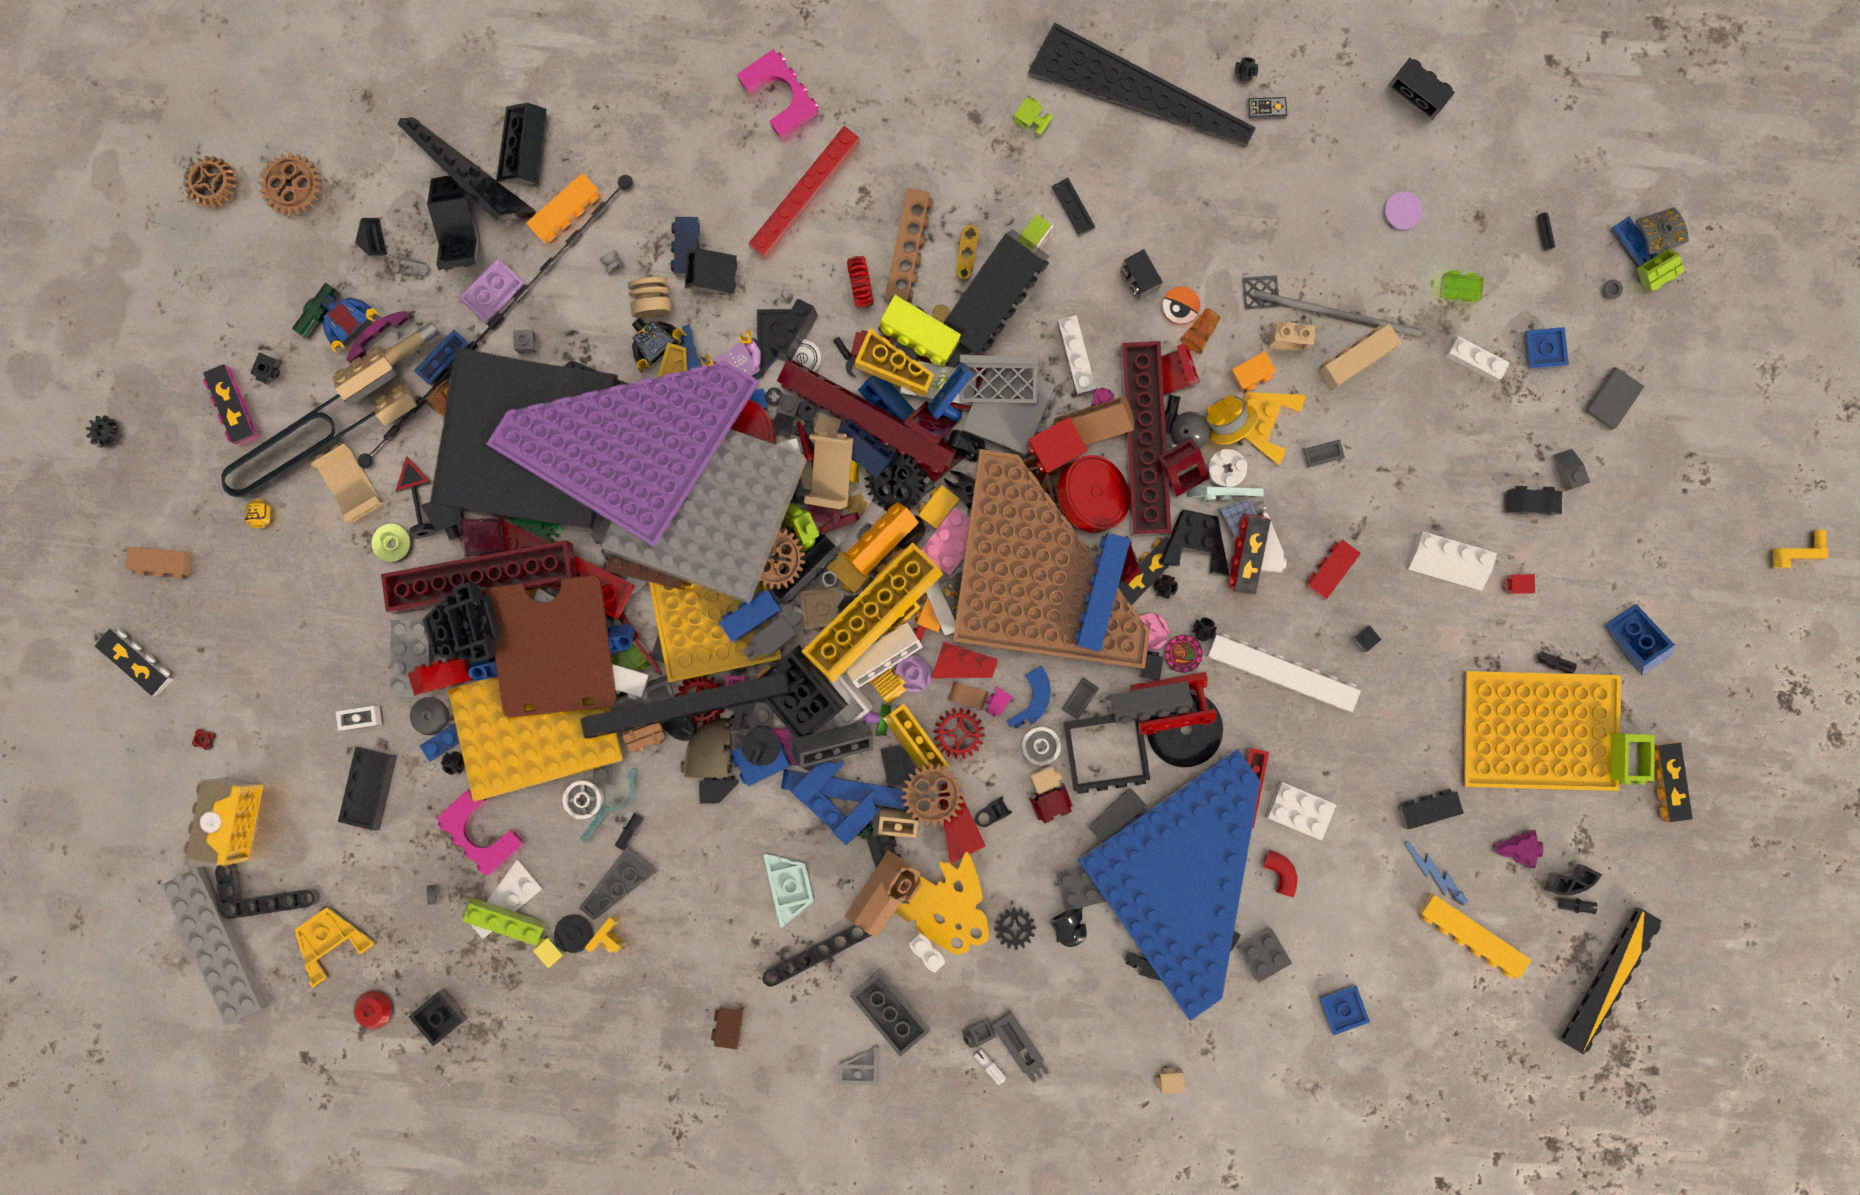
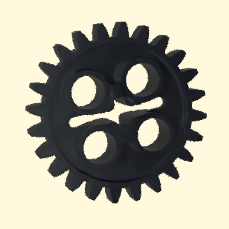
M894 451L895 457L887 466L890 472L889 475L885 472L877 478L870 475L865 478L870 483L865 487L871 488L868 495H874L872 502L878 500L877 506L884 505L885 511L897 502L909 510L911 509L910 505L915 506L917 504L916 501L922 499L919 494L925 492L921 487L925 486L926 483L922 482L921 479L926 476L920 475L919 472L923 468L916 467L918 463L912 462V456L906 458L907 454L900 455L898 451ZM902 469L907 471V477L903 476ZM883 486L888 488V494L883 491ZM901 488L906 490V496L901 493Z

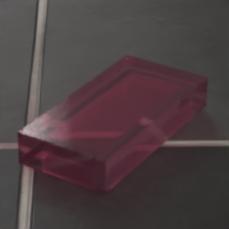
M809 504L807 511L811 514L814 522L836 528L842 509Z

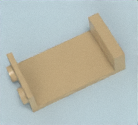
M817 430V433L810 435V439H815L811 494L805 496L804 503L842 509L848 505L853 438L847 437L845 433H835V435L829 434V431Z
M339 443L331 448L332 451L327 454L322 453L314 458L315 461L311 465L318 469L342 509L344 520L351 524L383 505V502L364 470L358 465L357 459L349 445Z

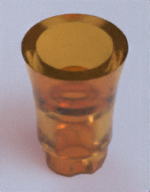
M1206 308L1180 338V341L1187 345L1190 350L1202 354L1210 336L1217 327L1220 316L1211 309Z

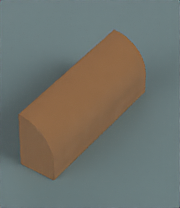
M1126 396L1056 417L1052 423L1053 426L1070 417L1085 445L1134 430V419Z

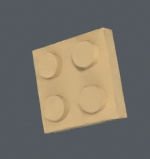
M831 587L826 590L800 591L804 630L827 627L832 619L839 615V609L837 608L840 604L838 587Z

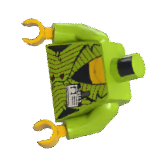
M790 503L783 519V524L788 534L794 533L793 540L799 538L797 546H803L799 552L804 553L814 546L815 538L819 536V532L809 511L795 503Z

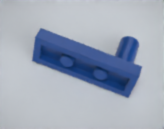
M963 362L960 363L927 406L932 416L937 419L943 414L958 422L962 417V412L950 406V404L973 375L969 367Z

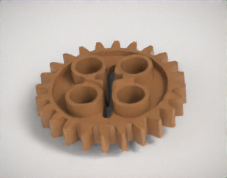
M292 153L288 154V158L281 154L280 160L274 157L275 163L268 161L270 167L269 169L263 167L266 174H260L264 181L259 182V185L264 187L259 191L265 194L262 199L268 201L267 205L269 207L273 206V210L276 212L280 210V213L283 215L287 211L291 216L294 210L300 215V209L307 212V205L314 207L311 201H318L315 195L322 192L317 187L323 186L322 183L318 182L322 177L316 174L319 170L316 167L313 168L314 163L308 162L305 156L301 159L299 154H296L294 158ZM294 167V172L288 175V169ZM280 180V186L274 188V183ZM307 180V186L305 188H301V183ZM294 194L293 200L287 201L288 195Z
M779 529L769 556L789 558L790 562L767 559V568L762 572L759 582L761 581L760 587H765L766 585L768 589H772L773 586L775 589H780L781 585L783 588L787 587V582L790 584L794 583L792 577H800L797 571H803L799 566L805 563V561L800 559L805 553L799 552L803 546H797L799 538L793 540L794 533L787 535V529H783L781 532ZM783 545H785L788 549L786 555H784L781 552V547ZM780 564H783L785 567L783 574L779 572Z
M932 763L929 769L922 765L923 771L920 772L916 768L915 776L909 774L912 780L904 781L908 787L902 788L903 791L907 792L906 795L901 796V798L907 799L903 806L910 807L906 813L913 812L914 814L911 819L913 820L918 817V824L925 820L926 826L929 825V822H932L933 826L936 827V823L939 821L943 826L944 819L951 822L949 816H957L955 809L961 810L958 803H964V800L960 799L959 796L964 795V792L959 791V789L963 787V784L957 785L956 782L960 778L953 779L954 771L948 774L947 766L944 770H940V764H938L936 769L933 768ZM941 779L948 783V787L945 790H939L936 786L937 782ZM923 780L928 783L926 791L918 790L917 784L919 781ZM931 790H935V793H950V796H937L934 801L931 800V797L916 798V794H930ZM941 799H946L949 802V806L945 810H941L937 805ZM921 800L928 801L930 805L926 811H922L918 807V803Z

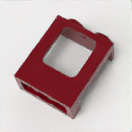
M1192 438L1158 456L1170 481L1169 488L1176 497L1209 479L1201 450ZM1197 464V467L1178 477L1180 472Z

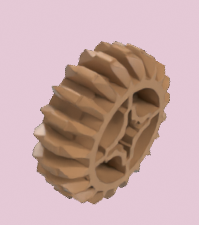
M205 156L204 161L201 158H197V164L191 162L192 169L186 168L189 175H183L188 180L183 184L185 187H188L185 191L187 194H190L189 198L195 200V203L198 205L202 204L204 207H208L210 204L213 208L216 207V202L221 206L223 205V199L229 201L228 194L234 195L231 189L236 188V185L232 182L237 181L236 177L232 176L235 172L230 169V165L221 158L217 159L216 156H212L211 159ZM217 168L220 169L221 172H215L211 174V172H209L208 169ZM210 178H211V179H212V181H211L212 183H211L210 185H208L207 183H210V182H208V181H209ZM209 190L212 192V195H201L199 191Z

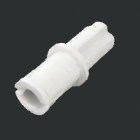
M983 1049L973 1056L984 1069L983 1072H987L997 1085L1005 1081L1006 1077L995 1065L996 1062H993Z

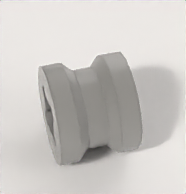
M616 250L610 251L600 258L601 263L606 266L607 273H612L624 265L623 261L618 258Z

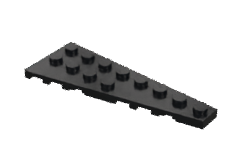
M400 118L397 125L496 221L531 218L535 215L536 211L422 125L416 118Z

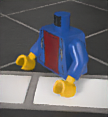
M328 295L321 302L329 310L323 316L322 324L325 336L336 354H338L336 350L339 346L344 350L346 349L341 342L347 339L367 319L375 322L372 319L374 313L380 316L378 311L372 309L363 300L352 297L342 298L337 303Z

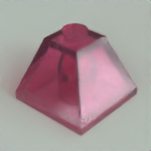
M501 518L462 519L460 539L465 556H482L504 552Z

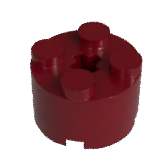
M1060 783L1061 787H1054L1040 794L1035 793V798H1032V796L1028 798L1037 820L1048 823L1054 820V816L1058 814L1063 816L1072 812L1071 807L1073 803L1064 783Z

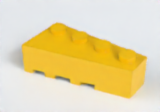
M869 328L855 360V368L926 397L934 374L914 359L912 360L902 350L897 349L887 339L882 338L872 328Z

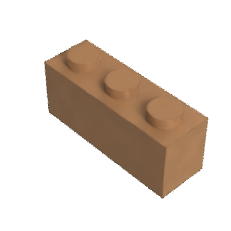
M128 546L126 570H132V574L144 575V572H151V576L163 577V573L170 574L171 578H182V575H189L191 552Z

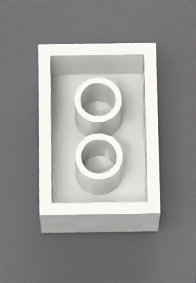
M1279 782L1265 817L1322 840L1336 804Z

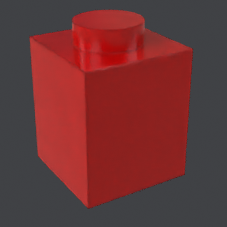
M1535 574L1507 575V579L1504 581L1507 595L1534 594Z

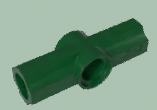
M325 282L316 296L305 304L302 315L293 325L292 329L307 339L315 326L324 320L323 316L329 311L321 302L328 295L335 300L340 292Z

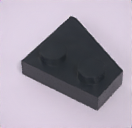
M901 746L881 748L888 787L903 784L905 780L911 781L912 779L909 774L915 776V769L917 767Z

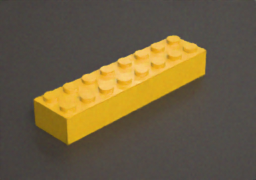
M912 542L802 650V653L833 683L943 575L940 567Z

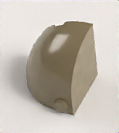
M730 718L714 719L711 723L708 721L697 729V732L687 744L685 759L681 761V773H684V777L732 776V727L729 726Z

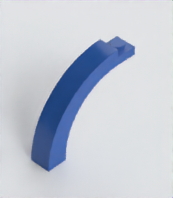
M690 325L682 326V330L687 334V336L681 335L680 338L682 343H685L682 347L686 348L688 371L702 365L696 353L692 328ZM755 390L749 399L756 402L764 410H768L765 390Z

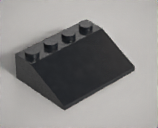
M800 645L759 677L763 678L782 673L788 674L792 693L764 701L795 738L813 734L848 705L830 681L805 657Z

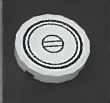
M803 340L793 360L816 372L821 365V353L813 342Z

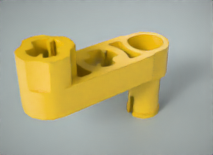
M968 224L961 231L956 262V274L960 279H968L974 266L979 231L972 224ZM969 228H973V232L975 231V236L972 235L971 238H967V235H965V231H969ZM966 247L971 248L970 251L972 250V255H969L968 258L963 257L964 254H961L962 250H965ZM963 269L968 271L965 276L961 275V270Z
M1813 530L1814 547L1812 549H1773V568H1791V559H1828V547H1826L1827 530Z

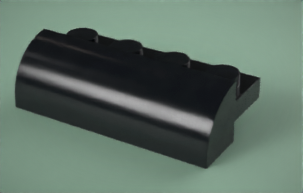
M819 533V536L815 538L814 546L804 552V556L800 557L801 560L805 561V563L799 565L803 571H797L800 577H792L794 583L790 584L787 582V587L783 588L781 585L780 589H775L773 586L771 590L785 605L793 601L797 594L810 584L815 575L821 574L824 568L838 557L840 550L826 535ZM785 567L780 571L781 574L785 572Z

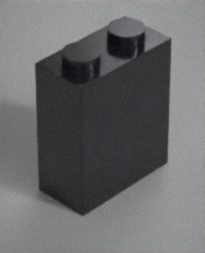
M700 248L687 250L685 288L724 296L734 294L736 288L737 256Z

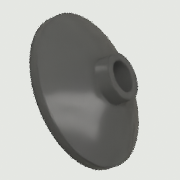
M425 697L418 700L410 711V721L413 728L423 735H435L441 732L447 725L449 718L445 704L434 697ZM427 712L431 715L429 720H426L424 717Z

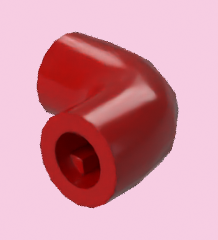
M1268 849L1262 867L1272 870L1278 875L1277 893L1294 898L1298 882L1295 866L1288 857Z

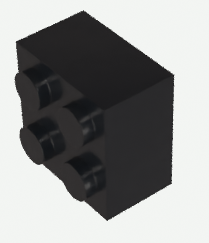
M1145 249L1124 259L1120 273L1125 281H1129L1131 285L1129 288L1134 297L1137 296L1141 300L1159 290L1163 281Z
M444 989L438 991L408 1016L432 1046L438 1044L467 1019V1016Z

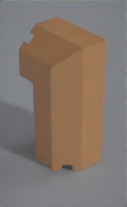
M887 850L846 912L845 917L857 927H861L866 933L877 938L898 905L903 904L901 901L911 900L920 888L921 882L918 880L920 872L898 855Z

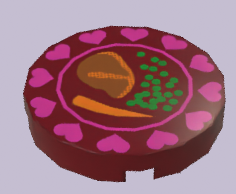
M1175 636L1165 646L1164 657L1166 663L1176 672H1191L1202 661V647L1192 636Z

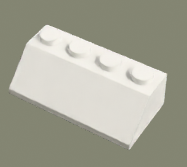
M1422 531L1417 534L1407 570L1482 591L1492 572L1497 553Z

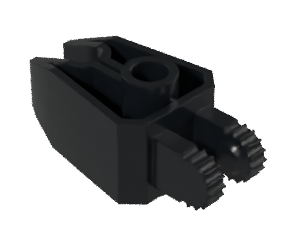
M950 470V474L958 482L952 483L944 478L946 485L954 495L960 498V501L967 508H971L975 479L962 472Z

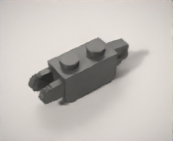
M797 611L787 617L784 615L773 617L769 621L770 625L766 628L761 627L753 633L755 635L751 638L753 641L743 650L744 654L749 660L762 654L773 655L796 637V630L794 628L800 622L802 623L804 619L803 614Z

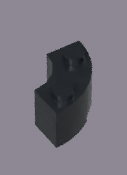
M1515 486L1514 490H1507V513L1562 514V491H1556L1555 487H1543V490H1529L1527 486Z
M1578 864L1574 870L1566 874L1552 872L1544 890L1567 896L1578 894L1592 888L1601 878L1602 874L1585 865Z

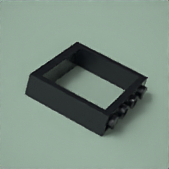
M1114 714L1063 722L1073 791H1077L1078 794L1089 793V789L1096 788L1097 791L1108 790V786L1115 785L1116 788L1127 787V783L1135 782L1136 786L1146 784V780H1151L1144 734H1139V722H1142V720H1134L1142 774L1078 784L1070 729L1114 723Z

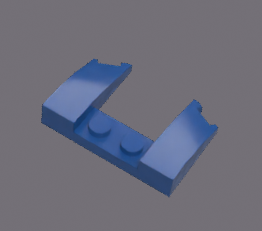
M839 760L838 764L829 761L819 763L791 792L813 811L847 846L876 816L881 808H875L872 797H875L876 794L872 790L846 816L820 791L845 763Z

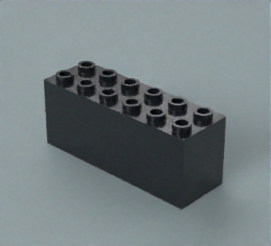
M1014 229L1006 232L943 324L961 334L959 341L978 355L982 351L985 352L994 343L995 340L992 338L1000 334L1006 326L1004 321L1010 319L1017 309L1014 307L1018 306L1026 298L1027 293L1025 291L1035 285L1039 279L1036 277L1037 274L1044 272L1049 265L1047 260L1050 256Z

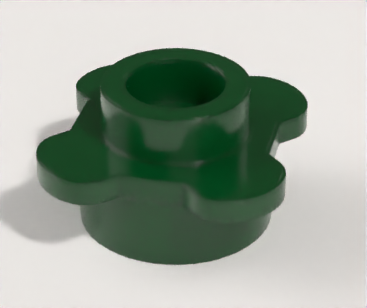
M871 821L857 834V837L860 836L864 839L874 831Z

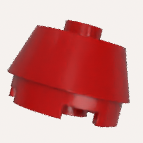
M368 991L361 994L353 1006V1015L356 1022L361 1027L369 1030L383 1027L389 1021L392 1011L389 999L377 991Z

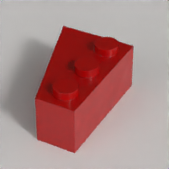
M943 641L932 678H993L998 659Z

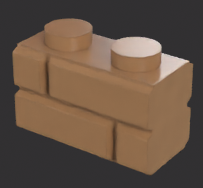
M662 723L621 732L629 752L642 751L645 746L651 744L658 745L666 739Z

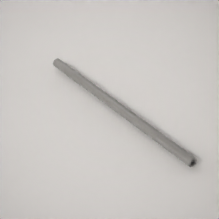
M1255 290L1253 296L1254 298L1376 327L1381 324L1384 327L1390 324L1394 331L1420 337L1422 329Z

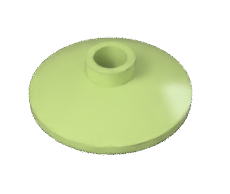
M385 524L379 527L372 537V549L375 555L383 561H399L409 551L410 537L407 531L399 525ZM391 540H395L396 542L394 547L390 546Z

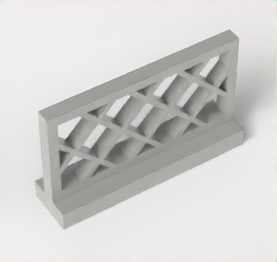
M960 355V363L963 362L969 368H973L978 374L970 381L968 380V383L961 389L959 402L1037 404L1038 356ZM986 368H992L997 373L990 381L981 374ZM1006 368H1011L1016 373L1009 382L1001 375ZM1025 369H1033V377L1027 382L1020 373ZM979 375L987 383L980 391L972 384ZM998 376L1006 383L999 391L991 384ZM1017 376L1025 383L1018 392L1010 384ZM970 385L977 393L972 398H964V390ZM988 385L996 392L992 398H985L981 394ZM1007 386L1016 393L1010 399H1005L1000 394ZM1028 386L1033 391V399H1024L1019 393ZM997 395H999L1002 399H994V398H995Z

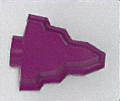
M1525 830L1523 834L1515 835L1512 840H1503L1495 844V852L1504 857H1512L1515 862L1523 863L1524 867L1536 868L1537 857L1543 856V843L1537 840L1536 830Z

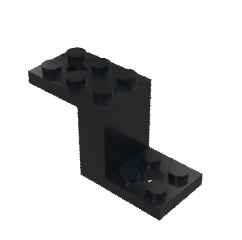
M450 175L431 178L427 206L439 244L436 261L438 270H451L454 267H470L477 262L479 233L468 193Z

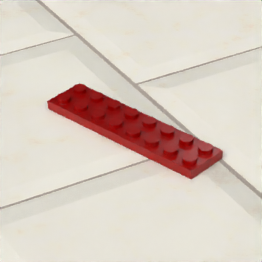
M501 519L484 553L493 554L548 544L550 542ZM575 555L577 577L598 576L602 584L605 613L615 619H619L635 585ZM561 584L553 585L551 587L560 591Z

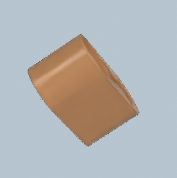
M954 681L948 700L983 710L988 692Z

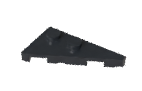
M757 309V346L761 351L760 371L757 372L758 377L764 376L771 362L773 353L769 346L791 309Z

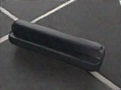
M1547 212L1540 213L1537 218L1544 249H1554L1555 242L1549 214Z

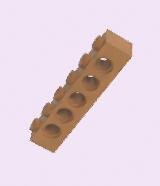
M907 188L884 297L886 303H890L894 295L905 299L907 302H912L914 291L911 290V285L916 283L918 273L914 272L915 266L919 265L921 260V254L918 251L919 247L924 245L925 235H922L923 228L928 226L929 217L926 216L927 209L931 210L933 198H930V192ZM920 207L922 212L915 215L912 213V209ZM915 225L918 227V231L910 233L908 227ZM912 244L915 248L913 251L907 252L904 250V246ZM903 262H908L911 267L908 270H902L900 265ZM900 280L907 283L903 289H899L896 286V283Z

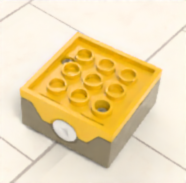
M227 777L201 780L196 789L198 798L192 809L194 818L188 829L190 837L184 848L185 858L223 866L247 861L249 859L264 784Z

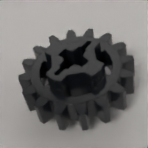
M1015 907L1012 908V912L1005 909V915L999 914L1001 920H995V923L999 925L994 928V931L999 932L996 938H1002L1000 944L1003 945L1006 942L1008 949L1011 945H1014L1015 950L1018 949V945L1025 948L1024 942L1031 943L1029 937H1035V934L1031 932L1036 929V926L1031 925L1034 919H1028L1030 913L1023 914V908H1020L1019 912L1016 911ZM1011 916L1010 922L1003 925L1004 921ZM1018 916H1020V917H1022L1023 919H1025V921L1027 922V924H1025V923L1022 924V923L1018 920ZM1014 920L1017 926L1020 927L1017 930L1016 937L1013 930H1010L1013 927ZM1023 932H1027L1026 936L1019 940V936ZM1003 933L1010 934L1012 941L1007 939Z

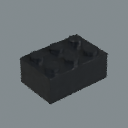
M1410 57L1388 85L1432 120L1455 93L1448 83L1441 82L1437 79L1435 73L1427 71L1418 60H1412Z

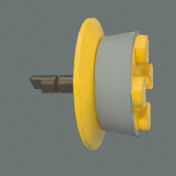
M1227 395L1225 398L1216 401L1207 408L1205 417L1206 422L1210 426L1209 439L1216 444L1223 445L1238 442L1239 445H1244L1242 440L1254 429L1257 423L1258 415L1256 410L1252 406L1245 404L1242 398L1233 395Z

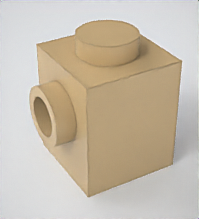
M1175 1067L1163 1068V1071H1159V1077H1156L1157 1089L1160 1088L1162 1094L1185 1092L1184 1072L1182 1070H1175Z

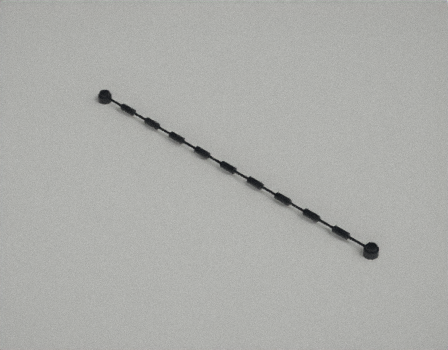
M629 175L619 177V188L605 203L602 201L591 213L592 217L579 231L576 229L565 241V246L553 258L550 257L543 264L537 276L513 297L515 299L501 314L498 313L487 324L489 327L475 342L472 340L466 349L475 350L478 347L477 343L490 329L493 330L504 319L503 315L516 301H521L530 291L529 287L542 273L546 274L556 263L555 259L568 245L571 247L582 235L583 229L594 218L597 219L608 207L607 204L620 190L630 191L633 188L634 182ZM452 367L449 370L447 368L435 380L437 383L423 398L420 396L416 400L417 406L411 409L397 426L394 424L383 436V441L370 454L363 453L358 457L357 462L361 468L370 469L373 467L375 461L372 455L386 440L389 442L400 430V425L412 413L415 414L423 406L428 395L451 376Z

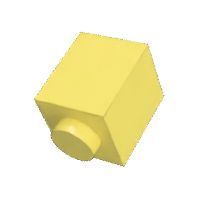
M551 936L547 939L542 937L537 943V948L533 950L547 968H550L566 954Z

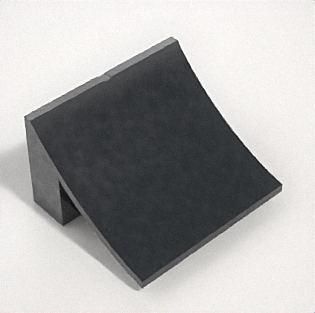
M455 347L430 503L485 517L509 520L522 518L594 529L596 517L594 510L487 446L486 443L507 411L523 409L540 403H549L566 397H575L597 390L609 389L610 387L617 386L618 375L538 363Z

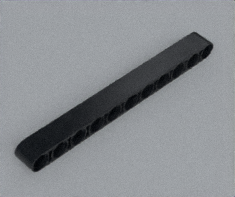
M782 673L581 718L580 722L583 738L589 739L785 696L792 692L788 674Z

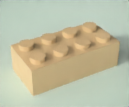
M1381 324L1369 333L1370 337L1364 335L1353 344L1355 347L1352 348L1349 345L1337 354L1338 358L1333 356L1322 364L1323 368L1319 373L1331 390L1402 343L1390 324L1385 327Z

